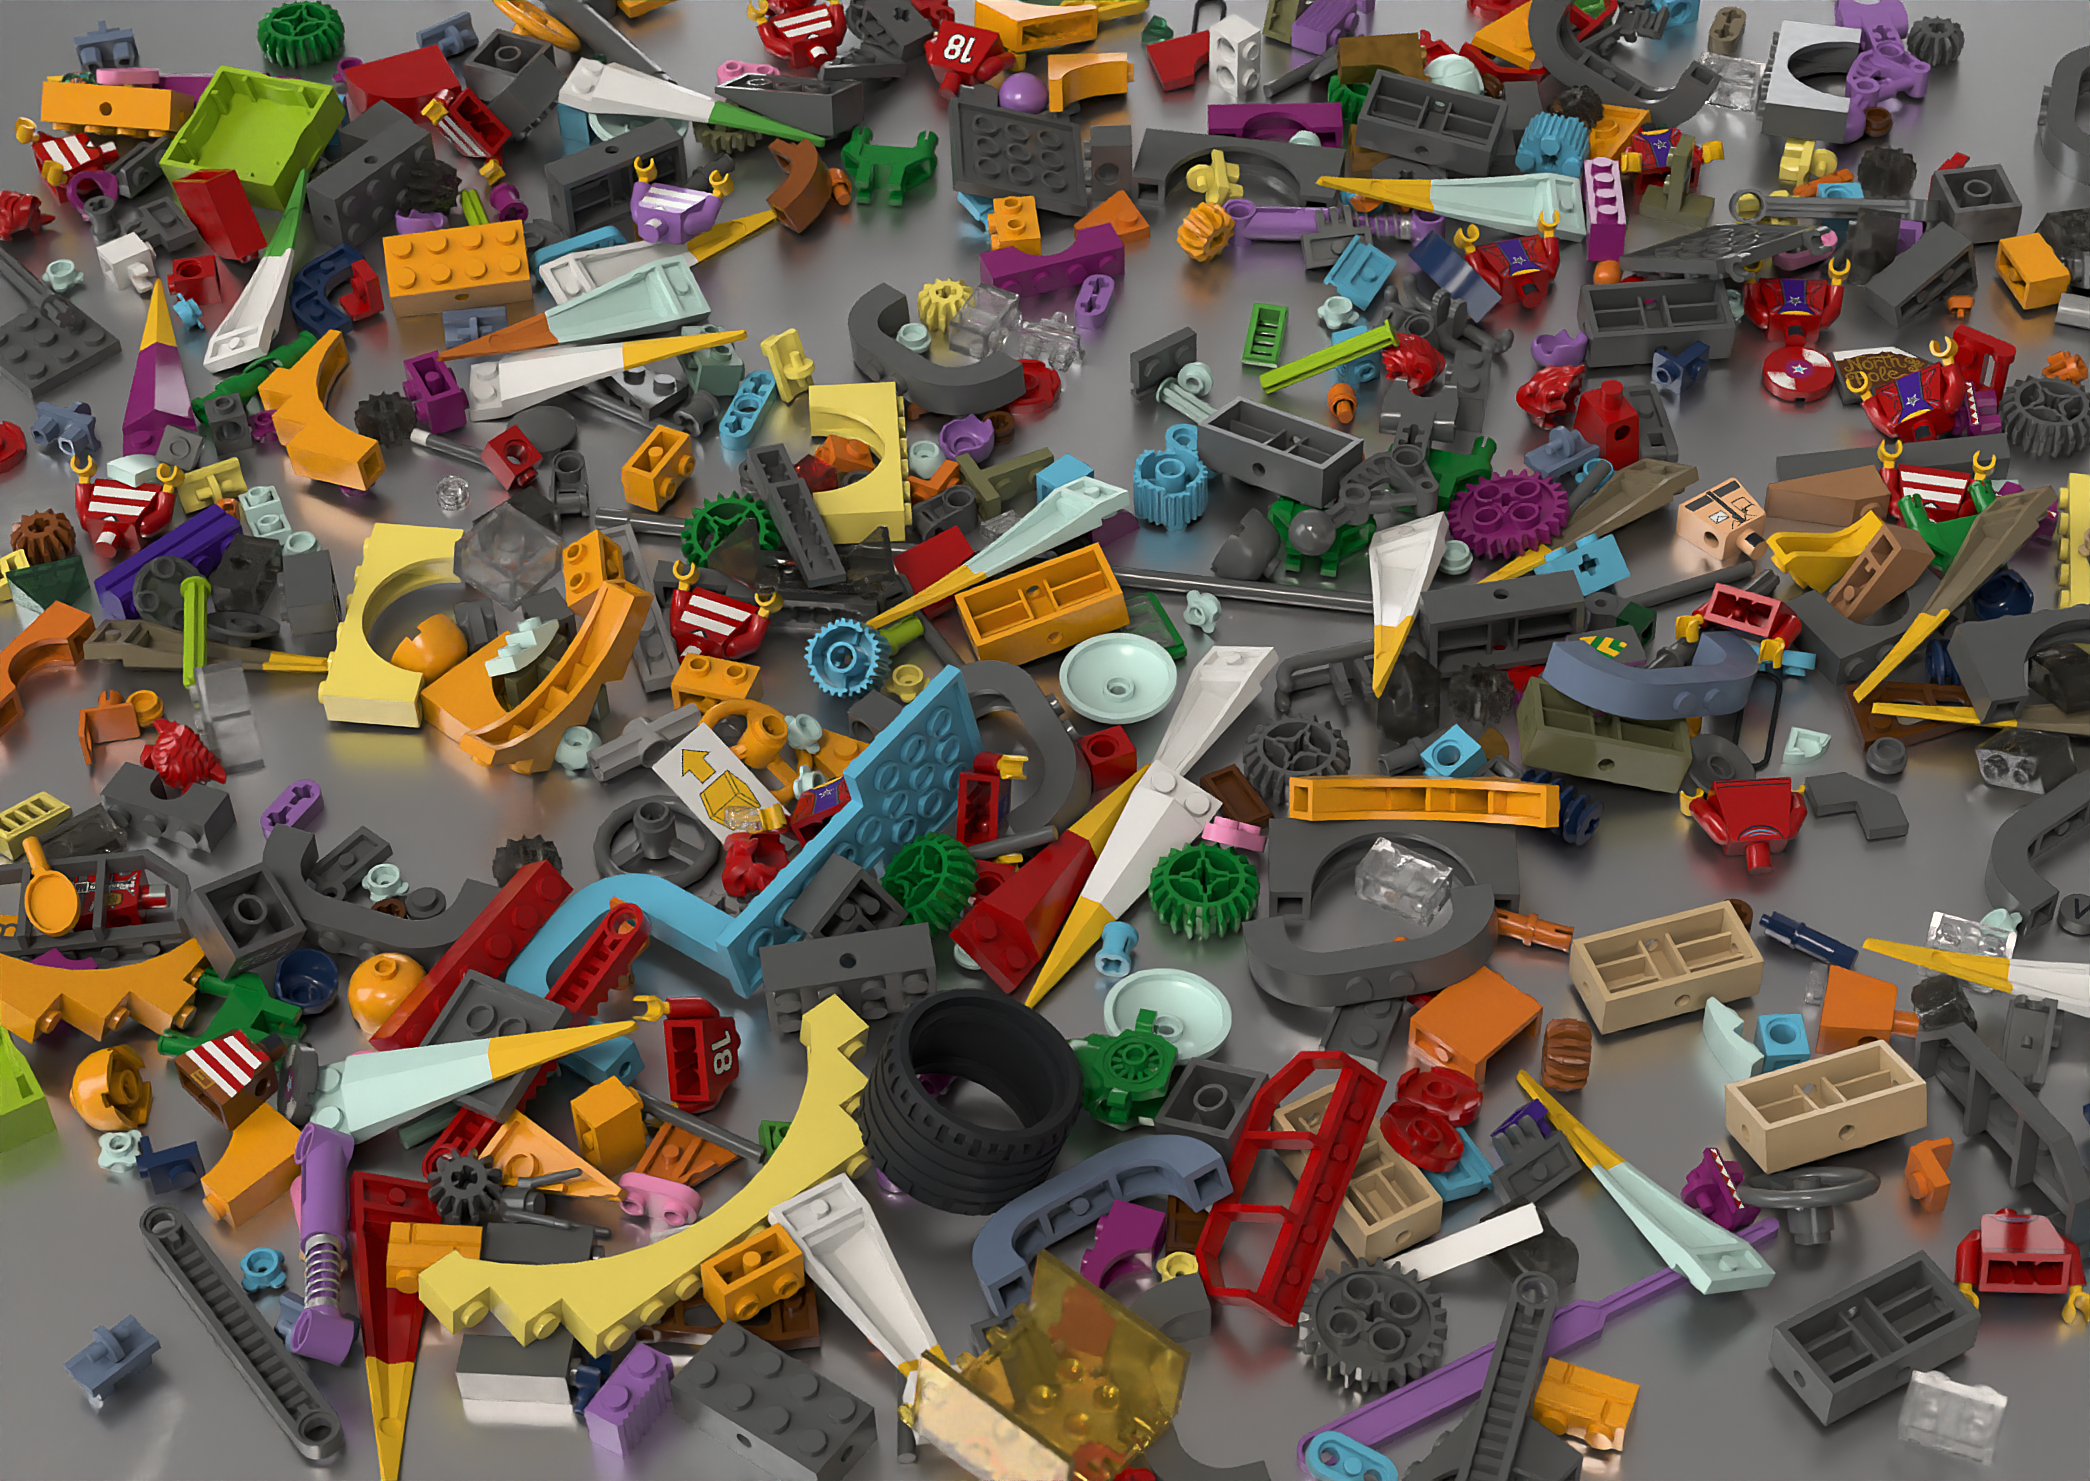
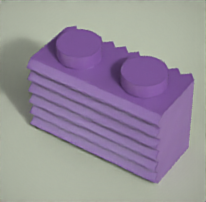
M1314 0L1292 24V47L1321 56L1322 52L1337 45L1339 38H1345L1346 35H1349V32L1353 33L1358 26L1357 2L1355 0Z
M641 1342L634 1346L583 1410L586 1413L584 1415L587 1419L585 1422L588 1424L586 1427L589 1429L587 1432L590 1434L589 1438L593 1442L621 1457L629 1456L628 1450L635 1449L634 1443L640 1442L639 1437L644 1436L645 1430L651 1428L650 1423L656 1422L655 1416L662 1415L661 1409L667 1408L666 1403L672 1401L670 1381L674 1378L671 1357Z

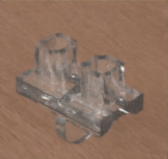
M1056 312L1051 320L1042 318L1040 324L1021 319L1017 327L1021 337L1017 350L1020 359L1038 360L1042 351L1050 353L1048 357L1049 366L1062 372H1067L1074 360L1082 362L1085 350L1081 349V337L1075 333V326L1067 325V315L1065 313Z

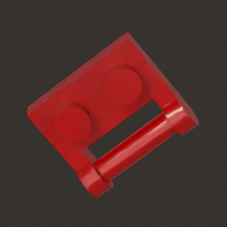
M1960 323L1954 330L1952 337L1958 345V351L1953 357L1954 362H1959L1964 382L1974 381L1975 392L1995 390L1998 412L1999 402L2002 401L2009 366L2015 360L2016 348L2010 343ZM1991 355L1995 364L1989 387L1984 385Z

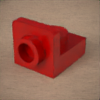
M365 259L351 263L354 278L350 279L353 292L339 298L341 307L352 321L367 318L385 310L379 277Z

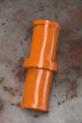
M1496 907L1499 934L1523 940L1522 945L1531 946V943L1568 953L1575 927L1538 919L1539 914L1530 912V915L1526 916Z

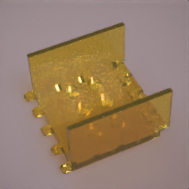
M1043 1249L1037 1255L1030 1304L1027 1305L1024 1302H1020L1013 1308V1314L1019 1322L1008 1332L999 1326H992L986 1332V1337L992 1346L978 1358H975L968 1352H962L956 1358V1364L962 1370L960 1374L926 1349L920 1354L914 1404L912 1406L910 1403L905 1402L897 1409V1414L905 1424L981 1481H1113L1115 1474H1120L1145 1451V1446H1150L1171 1426L1169 1417L1173 1419L1179 1413L1191 1353Z

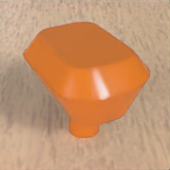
M1952 295L1948 298L1945 305L1950 313H1957L1958 320H1963L1965 318L1964 313L1971 312L1975 300L1969 295Z
M225 498L217 502L216 505L225 510L226 514L229 513L240 522L237 500Z

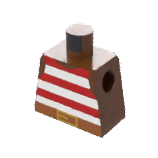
M233 1029L173 1060L182 1087L230 1133L277 1092L280 1085L274 1063L287 1055L288 1050L283 1040L274 1032L255 1044L241 1030Z

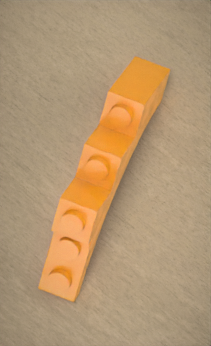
M330 329L291 369L278 367L257 388L265 411L277 410L271 417L280 444L286 446L295 475L367 491L387 469L378 440L354 433L338 424L325 411L328 393L336 377L350 361L342 331Z
M625 579L603 580L592 608L578 634L544 681L521 704L499 720L481 729L464 733L459 748L471 754L472 761L484 767L492 768L496 764L507 763L510 764V768L513 771L523 775H532L534 772L550 770L564 731L569 727L587 724L601 685H605L606 682L623 680L655 595Z
M1375 774L1289 778V818L1309 821L1443 820L1502 823L1544 828L1559 827V811L1561 806L1559 785L1525 782L1517 778L1499 776L1454 778L1437 775L1392 777Z
M195 937L168 953L141 963L110 969L69 970L40 966L0 953V1025L30 1044H33L43 1032L49 1034L56 1027L60 1018L99 1042L111 1030L117 1032L123 1026L128 1016L159 1035H164L163 1031L166 1028L173 1029L174 1031L178 1027L185 1029L197 1011L193 1004L196 991L199 988L200 977L202 973H205V969L210 967L211 963Z

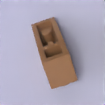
M1868 465L1770 483L1767 486L1764 511L1766 517L1849 527L1872 510L1885 522L1891 493L1875 466Z
M1884 523L1826 600L1842 616L1853 622L1860 623L1911 587L1934 559L1935 554L1917 530Z

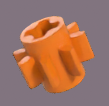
M2062 350L2047 357L2050 366L2042 369V374L2047 378H2055L2058 375V378L2063 381L2072 379L2075 386L2081 385V381L2088 379V370L2084 360L2078 354L2071 356L2069 351L2064 353Z

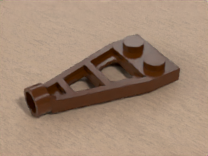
M1882 681L1860 703L1853 696V692L1862 683L1844 686L1843 698L1863 752H1867L1869 747L1882 737L1898 739L1907 747L1974 726L1934 720H1923L1910 725H1903L1898 722L1897 716L1871 713L1873 703L1876 702L1894 703L1901 701L1915 702L1926 706H1937L1936 701L1962 702L1964 707H1973L1964 686Z
M804 1271L805 1286L799 1288L791 1297L779 1299L770 1304L771 1319L767 1324L763 1326L738 1325L781 1351L821 1346L813 1279ZM701 1287L691 1298L685 1301L680 1299L667 1308L664 1315L660 1318L661 1323L650 1326L643 1325L636 1330L635 1341L636 1344L639 1342L650 1344L666 1341L705 1345L724 1323L721 1320L720 1324L714 1327L689 1326L685 1323L684 1315L686 1311L709 1305L703 1296V1287Z

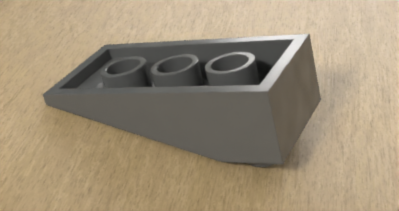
M744 73L715 86V94L783 124L811 134H817V136L826 140L835 139L838 133L851 131L853 126L864 121L862 81H822L818 78Z

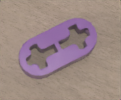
M1096 274L1086 278L1075 303V322L1081 328L1097 329L1105 324L1115 298V285L1112 278L1103 274Z
M308 779L296 781L288 786L261 816L260 823L266 841L276 823L304 830L316 818L324 807L319 784Z

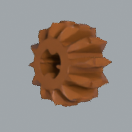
M48 509L44 513H39L35 510V513L31 516L21 515V522L12 525L13 531L10 535V543L13 552L23 549L29 565H32L35 570L43 565H47L51 569L53 563H65V557L74 554L76 533L64 513L55 514L52 509Z
M1563 1018L1552 1019L1547 1024L1541 1059V1075L1545 1087L1554 1088L1556 1091L1569 1092L1571 1090L1580 1091L1587 1084L1592 1050L1591 1028L1587 1022Z

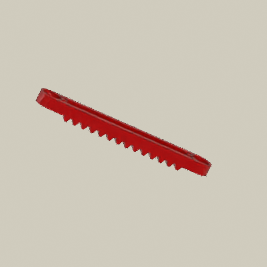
M622 903L614 907L606 915L544 999L567 1007L574 1015L565 1029L588 1026L587 1019L589 1016L596 1017L598 1014V1004L600 1002L606 1003L609 1000L608 991L618 988V977L620 975L627 976L629 973L628 964L651 933L649 918L636 904ZM633 918L637 919L635 927L630 932L618 934L619 928L624 921ZM558 1058L543 1063L515 1109L521 1113L526 1111L525 1102L527 1099H535L537 1096L536 1087L547 1083L546 1074L548 1071H556V1060ZM462 1107L426 1154L421 1168L423 1176L428 1180L430 1172L438 1171L436 1161L439 1157L446 1160L452 1159L454 1148L460 1151L461 1157H467L470 1149L474 1147L477 1149L479 1157L503 1124Z

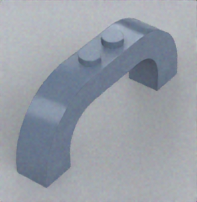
M1733 631L1702 632L1691 666L1643 669L1621 664L1602 655L1584 640L1553 642L1542 678L1568 697L1600 711L1633 719L1666 720L1724 715L1741 710L1747 703L1760 664L1754 649Z
M1182 1135L1140 1137L1109 1147L1012 1200L987 1221L979 1232L972 1250L973 1267L990 1309L1000 1321H1003L1040 1300L1028 1268L1029 1262L1047 1246L1100 1218L1102 1214L1109 1213L1115 1199L1129 1202L1146 1195L1169 1194L1183 1200L1196 1213L1231 1194L1234 1190L1223 1158L1211 1146L1192 1137Z

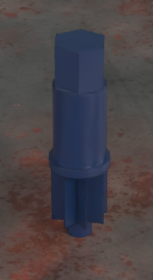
M1774 911L1772 916L1763 914L1760 919L1759 925L1766 928L1763 933L1764 935L1790 946L1792 950L1797 949L1825 963L1851 970L1859 955L1858 950L1807 927L1804 922L1799 923Z

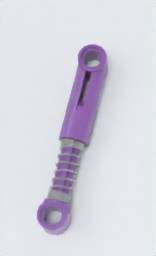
M1240 198L1229 200L1223 205V208L1227 210L1226 212L1235 221L1233 227L1235 233L1228 240V244L1234 247L1250 245L1254 240L1301 241L1300 236L1302 234L1317 232L1314 215L1315 209L1322 208L1325 222L1329 221L1328 207L1255 206L1251 201ZM1337 208L1338 220H1342V214L1339 208ZM1414 208L1411 213H1401L1400 216H1396L1394 212L1391 216H1387L1385 212L1382 216H1377L1376 212L1372 216H1368L1366 212H1364L1363 216H1359L1357 212L1352 215L1353 228L1370 226L1371 234L1377 235L1378 239L1381 236H1386L1387 239L1390 236H1396L1397 240L1399 238L1400 240L1409 239L1411 244L1416 247L1434 230L1445 241L1446 216Z
M310 1122L303 1128L294 1154L295 1163L301 1166L300 1247L301 1251L305 1254L306 1270L304 1273L305 1307L293 1329L291 1350L300 1355L338 1365L348 1354L354 1334L353 1322L343 1318L340 1303L341 1294L339 1293L341 1290L340 1262L342 1260L340 1255L346 1248V1168L352 1157L354 1137L350 1134Z

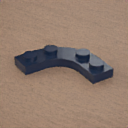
M345 242L310 261L297 273L292 281L293 288L289 295L292 315L297 324L303 330L313 334L318 341L330 329L342 331L343 336L354 330L352 319L330 304L326 299L333 288L354 276L351 263L365 259V256Z

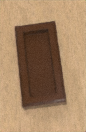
M1236 764L1200 777V788L1223 803L1218 811L1223 818L1262 827L1261 830L1269 827V818L1274 819V814Z

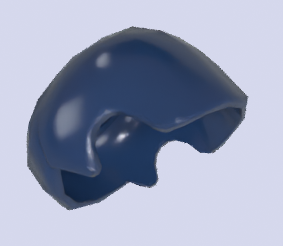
M2006 567L1999 569L1970 597L1972 608L1982 621L1998 619L2005 615L2031 614L2034 602L2033 592L2027 582L2018 572Z
M312 948L293 950L282 957L277 964L274 980L275 998L301 1007L302 1016L320 1014L334 1002L338 991L339 970L336 963L326 953Z

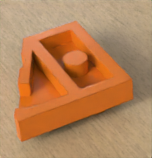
M1124 190L1115 193L1074 224L1075 238H1077L1078 230L1105 223H1111L1123 245L1150 237L1149 224Z
M664 1121L633 1172L681 1183L693 1188L742 1156Z

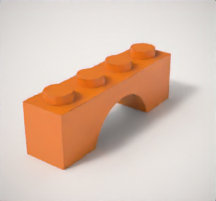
M56 600L0 652V737L25 714L18 691L30 676L53 666H76L84 658L83 644L96 630L92 615Z

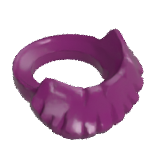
M104 170L79 172L68 183L67 196L69 202L75 210L82 214L83 221L89 220L91 222V219L85 214V203L77 195L76 188L80 180L91 179L95 181L103 191L104 196L111 197L114 200L115 206L117 204L116 201L119 199L118 194L120 191L119 182L115 175Z

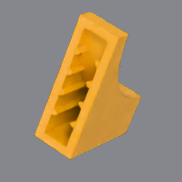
M975 0L974 27L998 32L1003 46L1016 53L1097 39L1098 7L1091 4L1081 6H1044L1015 0Z
M1126 52L1048 55L1050 112H1063V109L1070 103L1088 97L1128 93V83L1134 82V63H1127Z
M508 630L419 692L425 720L458 744H460L464 733L481 729L507 714L497 701L506 674L489 677L484 662L498 657L497 649L507 646L505 636L511 634Z
M264 1102L233 1130L231 1141L222 1158L200 1179L206 1196L203 1199V1204L207 1211L218 1221L223 1218L235 1229H238L288 1191L293 1181L301 1175V1166L297 1165L294 1160L295 1148L301 1131L267 1102Z

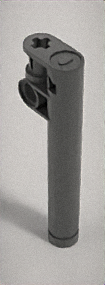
M540 0L608 64L615 62L678 85L608 21L617 15L616 0Z

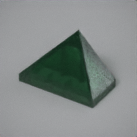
M82 556L5 572L15 605L39 614L43 613L56 600L72 606L90 588Z

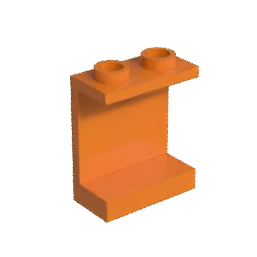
M1483 965L1466 979L1446 987L1410 1017L1408 1045L1437 1066L1457 1070L1471 1077L1478 1084V1088L1485 1082L1487 1060L1521 1030L1534 1039L1540 1035L1543 1006L1531 995L1524 994L1508 983L1501 974L1491 971Z

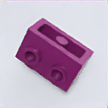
M437 350L403 361L407 381L402 382L404 394L409 403L415 402L414 408L421 424L426 423L432 434L448 432L467 425L465 410L469 409L467 395L463 388L458 387L451 367L447 368L444 361H436L439 355Z

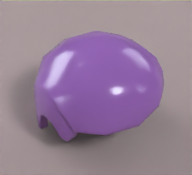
M1018 72L1006 78L998 93V107L1035 115L1043 112L1049 103V90L1046 84L1029 73Z
M412 209L408 217H403L400 210L396 211L395 214L398 235L449 229V220L442 213H419L417 210Z
M1565 329L1561 330L1556 336L1547 334L1537 335L1531 344V355L1534 361L1542 368L1552 365L1554 367L1566 365L1576 367L1584 361L1589 338L1586 333L1581 331L1573 339Z
M970 414L965 419H956L943 426L939 435L941 450L948 460L954 462L955 457L969 453L975 463L979 464L989 457L994 448L995 437L992 421L987 419L985 422H982L974 414Z

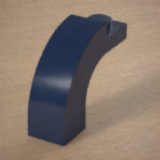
M1434 230L1408 254L1442 289L1444 288L1451 293L1450 296L1454 301L1461 298L1468 303L1467 314L1476 323L1502 299Z

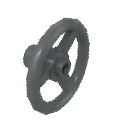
M655 795L633 800L614 810L598 828L593 851L597 867L607 878L621 874H630L623 870L644 856L650 859H661L672 855L691 866L677 874L660 878L683 889L701 879L718 859L722 842L679 797ZM673 812H678L694 819L703 829L706 839L703 851L677 838ZM633 819L636 840L611 856L609 847L612 836L622 824Z
M1852 1167L1796 1168L1771 1174H1759L1744 1179L1739 1183L1735 1192L1740 1201L1750 1206L1787 1209L1789 1232L1794 1233L1795 1243L1820 1244L1831 1241L1830 1231L1835 1229L1833 1205L1858 1201L1874 1195L1881 1185V1180L1878 1175L1869 1170Z

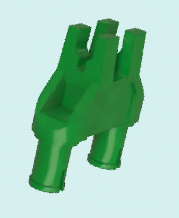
M861 126L855 127L850 143H847L842 148L841 161L849 176L855 181V187H859L856 203L870 204L874 190L884 189L891 190L888 199L889 205L902 206L907 191L924 183L934 173L938 162L935 155L939 142L938 136L934 132L929 131L928 138L925 140L926 131H922L918 135L917 144L914 148L870 145L873 140L871 129L864 126L862 134L859 135Z
M1484 436L1477 437L1469 456L1431 448L1427 464L1435 480L1439 483L1436 513L1444 511L1447 518V511L1450 510V501H1457V492L1467 493L1466 484L1479 485V477L1491 480L1493 468L1490 462L1497 449V444L1493 439L1488 437L1485 446L1481 447ZM1391 444L1388 451L1392 450L1393 444ZM1411 506L1398 507L1400 511L1413 513Z
M1990 479L1983 480L1984 486L1982 481L1978 480L1967 488L1978 512L1977 515L1935 523L1929 520L1920 494H1913V501L1911 495H1907L1897 502L1907 528L1917 530L1935 554L1930 565L1940 570L1943 576L1948 571L1962 546L1975 518L1997 498Z
M1280 496L1279 500L1271 505L1268 519L1276 526L1280 534V541L1285 546V553H1288L1284 570L1299 572L1304 554L1299 553L1291 545L1288 530L1291 520L1296 514L1312 507L1302 505L1300 501L1290 497ZM1323 507L1322 509H1320V508H1315V509L1322 510V511H1326V510L1329 509V508H1324V507ZM1374 514L1370 515L1369 519L1361 525L1343 524L1336 529L1337 534L1334 544L1324 554L1317 555L1324 559L1321 575L1336 577L1341 559L1361 550L1372 540L1377 528L1376 521L1373 518Z
M207 967L199 980L200 992L226 998V1001L206 1031L200 1036L194 1037L166 1028L163 1031L164 1035L159 1037L157 1050L161 1055L176 1058L233 1029L241 1030L255 1044L273 1032L281 1037V1039L286 1038L300 1041L307 1028L305 1023L298 1021L303 1014L301 1007L270 998L258 974L246 971L222 982L214 968ZM284 1057L274 1063L277 1072H280Z

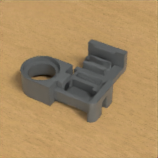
M1617 0L1620 11L1615 24L1617 23L1621 30L1616 40L1619 41L1620 37H1624L1626 42L1634 43L1637 41L1635 32H1637L1639 37L1661 40L1670 16L1667 6H1662L1659 13H1650L1649 7L1652 0Z

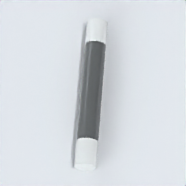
M417 428L411 433L410 439L414 443L487 467L480 458L483 452L481 449Z

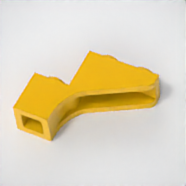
M1870 510L1856 523L1837 532H1777L1769 537L1766 542L1775 553L1770 557L1771 560L1784 574L1789 572L1793 580L1802 589L1809 585L1813 590L1816 589L1820 594H1823L1849 570L1885 522Z

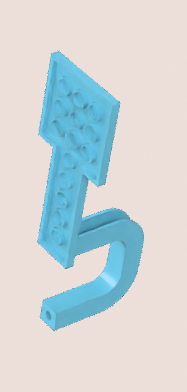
M948 664L936 677L931 679L927 687L910 704L906 705L901 713L883 731L878 733L874 741L857 758L849 763L842 773L852 800L831 818L830 822L813 840H810L804 846L803 850L785 868L778 872L775 879L758 896L750 901L737 918L728 915L675 884L654 875L632 873L608 877L590 884L577 892L541 926L512 960L507 971L505 983L545 998L610 912L609 901L613 897H617L626 903H633L641 908L650 920V935L728 978L734 992L748 999L763 983L759 947L804 940L782 917L833 852L861 866L867 873L875 867L878 878H882L885 875L883 866L890 865L894 859L892 853L899 854L903 850L904 842L913 844L917 834L925 837L930 831L939 834L957 815L959 773L973 768L975 756L985 752L961 670ZM633 919L626 920L630 925L635 927L636 923ZM591 1016L587 1019L588 1026L603 1024ZM623 1035L570 1053L565 1058L559 1057L556 1060L594 1084H600L615 1075L621 1083L628 1086L645 1068L635 1043Z

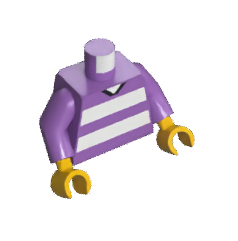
M637 157L634 161V167L639 181L634 183L630 202L632 219L638 225L639 236L648 243L662 241L677 245L684 244L697 235L712 229L723 204L721 198L728 196L734 190L733 181L728 173L722 180L719 171L715 170L709 176V182L714 189L713 193L659 183L650 185L649 182L653 181L657 176L654 160L651 158L650 165L643 169L641 157Z

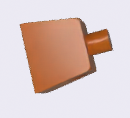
M1830 965L1815 1053L1833 1054L1884 1039L1889 1045L1891 1035L1916 1039L1920 1014L1895 1009L1898 988L1894 984L1839 966Z

